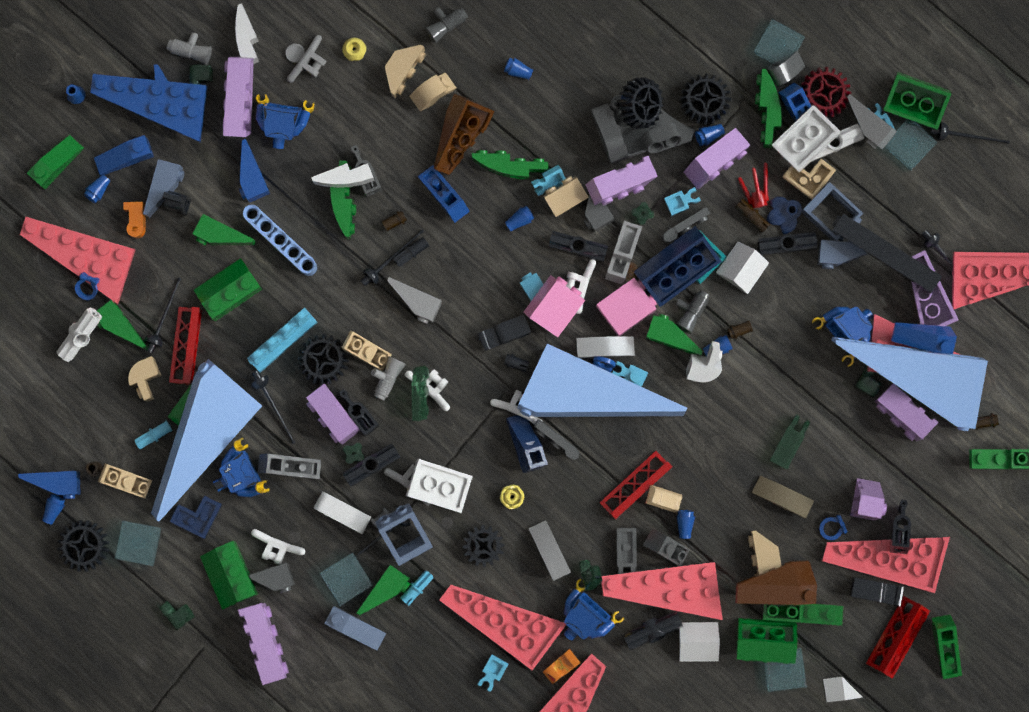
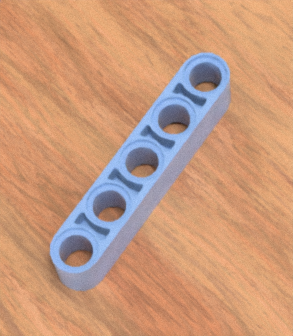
M248 205L245 207L243 216L254 229L304 275L311 276L315 274L317 264L311 256L257 206ZM250 211H257L256 218H248V213ZM265 223L271 224V229L268 232L262 231V226ZM278 236L285 237V242L281 245L275 243ZM292 249L299 250V254L295 258L289 257V252ZM312 262L313 266L310 270H303L304 263Z

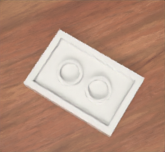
M813 105L772 144V147L800 172L841 132Z
M417 459L406 496L461 513L472 476Z

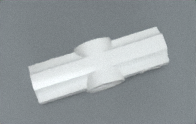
M855 124L841 130V133L836 137L840 145L832 147L828 144L812 161L833 152H838L844 147L863 140L864 136L860 126Z
M93 308L86 309L78 322L73 323L69 327V335L57 350V355L67 362L72 361L79 349L89 343V335L101 320V314Z

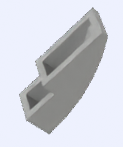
M624 221L606 274V280L624 284L642 226Z
M634 337L576 338L577 357L580 359L594 358L595 356L605 358L635 356Z
M546 520L528 528L553 581L571 573Z

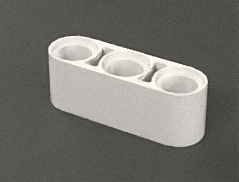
M323 491L314 506V509L361 534H363L371 519L369 515Z

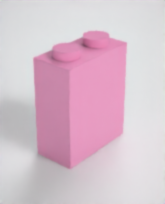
M550 275L524 310V313L540 326L559 337L585 300L580 296L582 292L572 286L570 289L566 286L567 282L559 276L556 279Z
M635 278L596 305L618 337L657 309L655 307L657 305L656 301L651 295H646L644 292L645 286L640 280L636 281Z

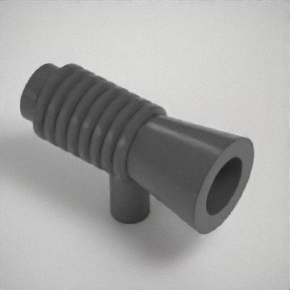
M437 8L434 13L440 22L430 25L425 29L433 42L437 43L447 32L452 31L465 22L468 16L463 8L456 9L447 16L440 8Z
M700 290L699 293L695 294L690 304L681 299L677 301L676 306L686 311L676 323L681 330L692 334L697 318L700 317L706 304L709 302V294Z

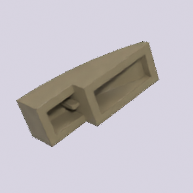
M763 476L759 477L752 491L753 494L804 519L814 503V500Z

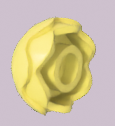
M350 38L344 43L342 51L350 61L361 60L366 52V45L359 38Z
M509 485L502 489L500 501L506 508L515 509L522 505L524 493L520 487Z

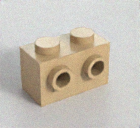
M569 176L561 181L562 185L557 188L554 185L545 191L546 194L543 197L555 217L589 198L576 176L573 178Z

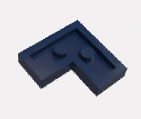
M204 496L196 513L178 504L170 522L205 539L222 504Z

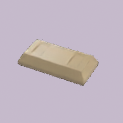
M651 485L646 504L677 513L682 495Z

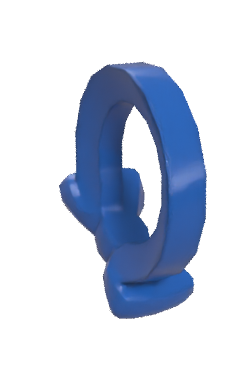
M83 272L79 276L80 280L75 285V291L80 298L91 300L98 293L97 284L100 282V278L88 276L87 273ZM85 281L91 282L93 293L91 295L84 294L80 289L81 283Z
M595 356L593 358V365L610 373L616 365L615 361L605 357Z
M840 514L836 518L829 517L824 519L819 527L820 534L827 540H835L842 533H847ZM829 521L838 522L841 528L835 536H828L823 529L825 523Z

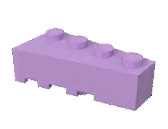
M228 57V61H225L227 80L224 81L226 98L223 103V109L225 110L223 136L247 137L251 134L254 58Z
M926 251L912 256L935 271ZM940 281L931 294L911 282L919 324L948 326L958 321L957 315Z
M260 603L238 610L240 617L244 616L246 620L243 626L245 633L251 637L249 645L253 655L256 654L255 663L262 685L287 678L286 674L289 671L286 662H282L281 659L283 650L281 644L276 642L275 636H278L275 624L271 625L270 617H272L270 607L266 606L265 603Z

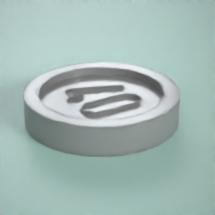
M291 44L286 49V57L292 63H298L305 53L303 47L299 44Z

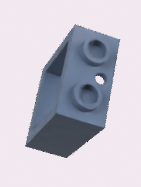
M829 182L802 210V213L830 240H840L842 242L844 238L837 234L835 235L812 213L814 209L831 194L854 216L852 219L857 223L862 221L860 217L863 213Z
M409 503L399 506L394 512L383 515L375 521L381 536L399 566L433 548ZM411 518L421 536L395 549L386 531Z

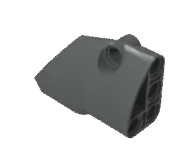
M621 95L613 97L609 105L604 104L591 109L598 134L610 164L645 152L654 154L690 142L695 133L694 129L680 123L662 109L663 114L658 115L659 120L655 121V125L647 129H635L628 126L627 123L623 122L624 117L619 116L621 110L618 109L620 102L617 100L621 99Z

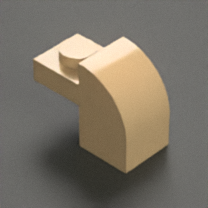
M446 73L439 76L435 75L416 88L410 95V98L417 108L422 111L433 106L439 98L453 92L456 87Z
M151 356L137 362L129 372V385L132 387L138 385V388H136L138 396L146 402L154 399L147 381L161 376L154 357Z

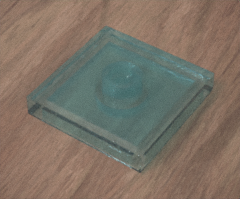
M772 19L754 53L771 63L781 60L785 61L795 51H798L805 36Z
M907 119L896 130V134L887 143L885 148L911 171L938 142L915 121Z
M122 521L115 559L154 566L161 528Z
M354 553L349 554L320 573L340 606L373 586Z
M797 648L796 664L764 662L768 692L807 687L802 648Z

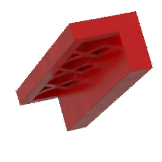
M179 307L170 383L186 385L193 383L202 316L201 308ZM183 312H191V319L187 325L182 320ZM187 329L189 332L188 341L183 343L180 340V333ZM184 348L186 350V358L181 363L177 358V354ZM182 367L184 369L183 380L174 379L175 371Z
M655 451L608 494L600 504L616 520L651 485L655 484L668 472L672 465ZM656 456L663 466L658 470H650V461ZM638 472H647V480L644 483H636V474ZM650 472H655V473L649 478ZM624 485H633V493L630 496H621ZM635 485H641L637 490H635ZM610 498H619V506L612 511L606 502ZM621 498H627L624 502L621 503Z
M903 596L901 606L897 607L866 664L893 679L930 611L921 604ZM906 604L913 605L911 611L904 614ZM902 621L901 629L895 631V624ZM892 638V645L885 648L886 640ZM883 655V661L880 666L874 664L877 656Z

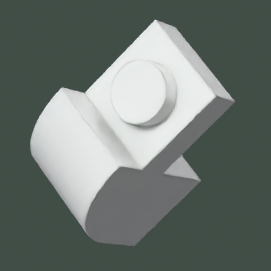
M711 342L707 357L691 354L686 368L687 379L697 382H709L720 375L722 371L720 361L722 351L720 350L719 342Z

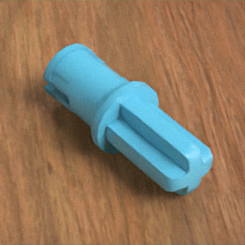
M166 420L164 423L153 429L150 428L148 432L136 438L135 443L139 449H142L154 441L158 442L159 438L173 430Z
M424 571L414 583H411L410 588L400 597L401 600L410 606L414 599L420 593H423L422 590L433 579V575L428 571Z

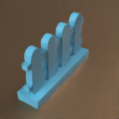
M303 308L247 358L248 361L261 373L318 322Z

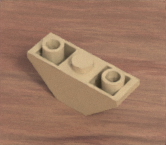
M417 45L396 50L385 66L392 97L396 98L398 94L401 95L406 87L404 85L406 80L413 77L416 71L414 69L415 66L425 58L424 46Z
M353 331L349 332L342 346L344 351L381 371L384 370L388 357L392 355Z
M105 464L98 482L146 498L152 480Z
M751 531V536H748L749 546L753 547L754 555H751L753 567L756 566L757 574H754V576H760L769 572L772 568L781 567L778 546L757 531Z

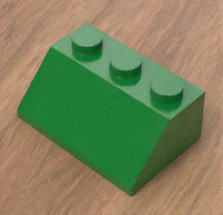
M897 72L883 110L938 130L951 97V91Z
M240 258L194 289V292L210 317L217 321L263 289Z
M236 541L226 543L200 556L222 610L258 595Z
M738 618V660L796 664L797 622Z

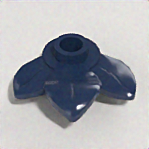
M784 197L773 198L770 200V204L774 209L770 211L766 221L771 225H781L782 233L784 235L788 234L796 228L797 218L802 214V206L796 200L788 201ZM791 206H794L796 208V211L794 213H790L789 208Z

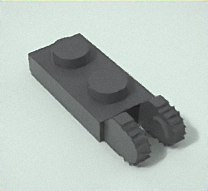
M703 208L664 232L662 236L663 241L666 243L672 242L677 238L679 232L683 235L692 229L690 225L695 222L699 225L708 219L707 215L710 214L708 208Z
M540 419L536 421L534 426L537 429L535 431L543 438L548 436L552 439L550 443L559 450L562 447L565 450L566 456L570 457V459L575 460L579 458L580 453L574 445Z
M617 528L618 574H624L623 567H631L630 573L635 572V567H637L636 528Z

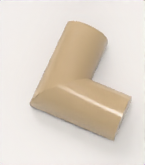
M820 159L810 173L804 169L798 172L791 165L782 178L813 200L836 170Z

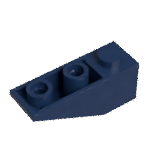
M519 415L506 418L522 472L527 473L546 466L548 463L543 447L528 420Z

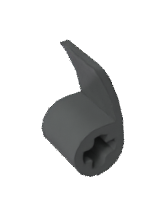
M795 51L785 61L781 60L771 64L768 70L775 85L779 86L794 78L804 69L805 65L799 52Z

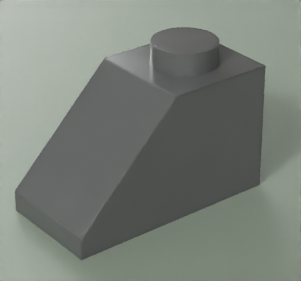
M589 194L584 223L588 230L592 229L595 233L612 223L614 217L606 205L603 206L602 203L594 205Z
M288 563L249 575L250 579L273 591L280 590V593L291 591V586L295 585Z

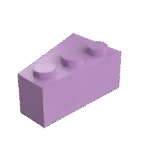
M735 128L697 156L683 173L699 189L709 180L713 181L718 177L720 171L723 169L726 171L730 168L736 158L738 160L742 159L747 154L746 150L750 144Z
M646 156L636 164L631 162L625 168L612 170L593 178L586 184V187L594 205L602 203L604 206L613 202L614 198L621 200L629 196L628 193L633 192L637 194L642 192L644 186L654 180L657 174L649 156Z
M325 384L306 397L309 401L306 403L313 413L316 411L319 414V422L324 428L328 426L331 431L329 435L335 443L340 442L343 445L361 431Z
M891 384L875 401L878 404L876 406L877 409L883 414L887 413L891 417L890 421L899 428L901 426L906 431L904 434L911 441L915 440L917 442L922 440L939 423L925 415V410L921 407L918 408L911 401V398L895 384Z
M857 478L850 516L869 520L881 519L882 515L885 516L887 504H884L885 499L880 482Z

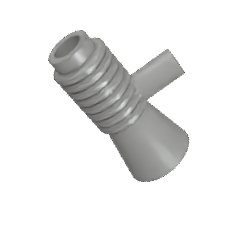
M194 32L191 33L188 42L174 39L169 40L167 45V51H170L171 54L189 59L193 58L205 65L210 60L212 48L196 46L198 34Z
M389 356L385 372L375 368L372 370L371 375L380 379L374 390V396L382 400L388 397L391 392L390 390H392L397 380L396 377L406 365L405 363Z

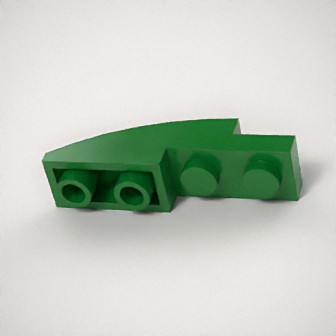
M762 69L761 73L757 74L756 86H759V93L755 95V104H758V110L765 111L762 112L761 123L765 124L764 131H761L760 142H763V148H771L773 144V130H780L781 107L773 80L767 70Z
M478 150L476 153H472V160L479 166L509 178L529 180V172L544 173L548 171V162H544V159H533V162H527L523 158H516L514 161H510V154H506V151L487 153L485 150Z
M339 160V166L348 164L347 161ZM330 187L331 202L336 220L345 237L351 240V235L355 234V223H352V216H356V204H353L352 199H346V196H350V187Z
M970 449L969 469H1029V449Z
M764 604L763 620L842 626L844 606Z

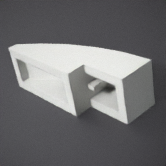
M241 3L237 8L235 26L238 50L241 57L254 58L253 64H255L259 60L252 44L259 41Z
M368 163L352 170L349 169L348 164H344L311 177L314 184L326 187H353L375 181Z

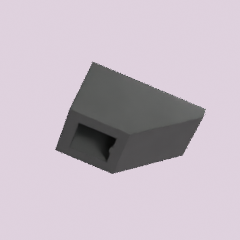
M651 529L643 544L646 548L678 566L682 565L690 551L685 546L655 529Z

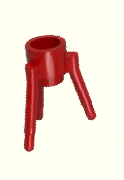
M764 163V194L763 191H760L755 168H752L756 192L751 193L752 197L742 178H738L747 197L748 204H752L753 209L767 206V201H769L768 164Z

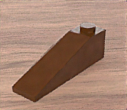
M454 93L446 111L434 169L450 175L464 158V153L469 146L472 147L476 143L474 140L480 133H484L487 129L494 111Z
M808 560L789 561L784 563V566L776 569L772 568L769 572L760 576L755 575L736 583L735 602L742 604L781 605L816 604L817 583L810 562Z

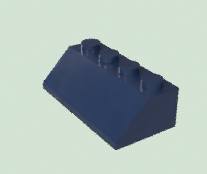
M694 226L636 269L634 273L659 307H661L722 261L703 234Z

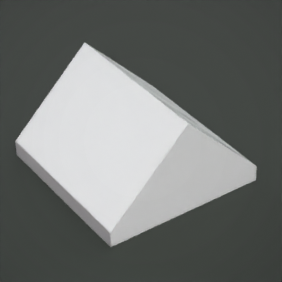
M737 242L716 273L748 294L769 262L755 249Z
M683 622V627L679 628L680 662L719 661L720 640L718 622Z

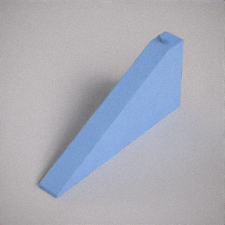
M832 337V341L957 426V429L969 431V428H976L988 362L984 358L959 354L933 353L916 348Z
M549 344L546 345L517 408L521 414L528 417L684 416L687 410L686 407Z
M209 359L203 362L195 373L151 514L158 522L262 407L260 403Z

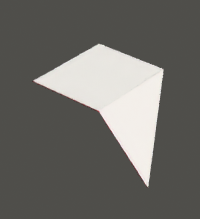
M843 677L823 679L827 702L862 697Z

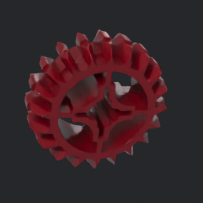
M819 67L817 68V74L812 70L810 71V76H805L806 82H802L801 86L805 88L803 90L811 106L814 105L825 117L829 113V116L832 118L834 117V111L839 115L841 113L840 108L846 109L845 103H849L846 96L851 95V91L846 89L850 88V84H844L847 81V77L841 79L842 72H839L837 75L834 74L835 68L828 72V67H825L824 72H822ZM826 79L832 80L837 85H829ZM819 80V89L814 93H810L811 85ZM823 89L829 91L828 96L822 94ZM840 92V100L835 105H832V95ZM819 99L823 101L825 106L817 104L814 100Z

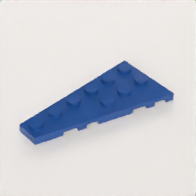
M93 74L91 94L192 138L197 142H201L207 92L206 85Z

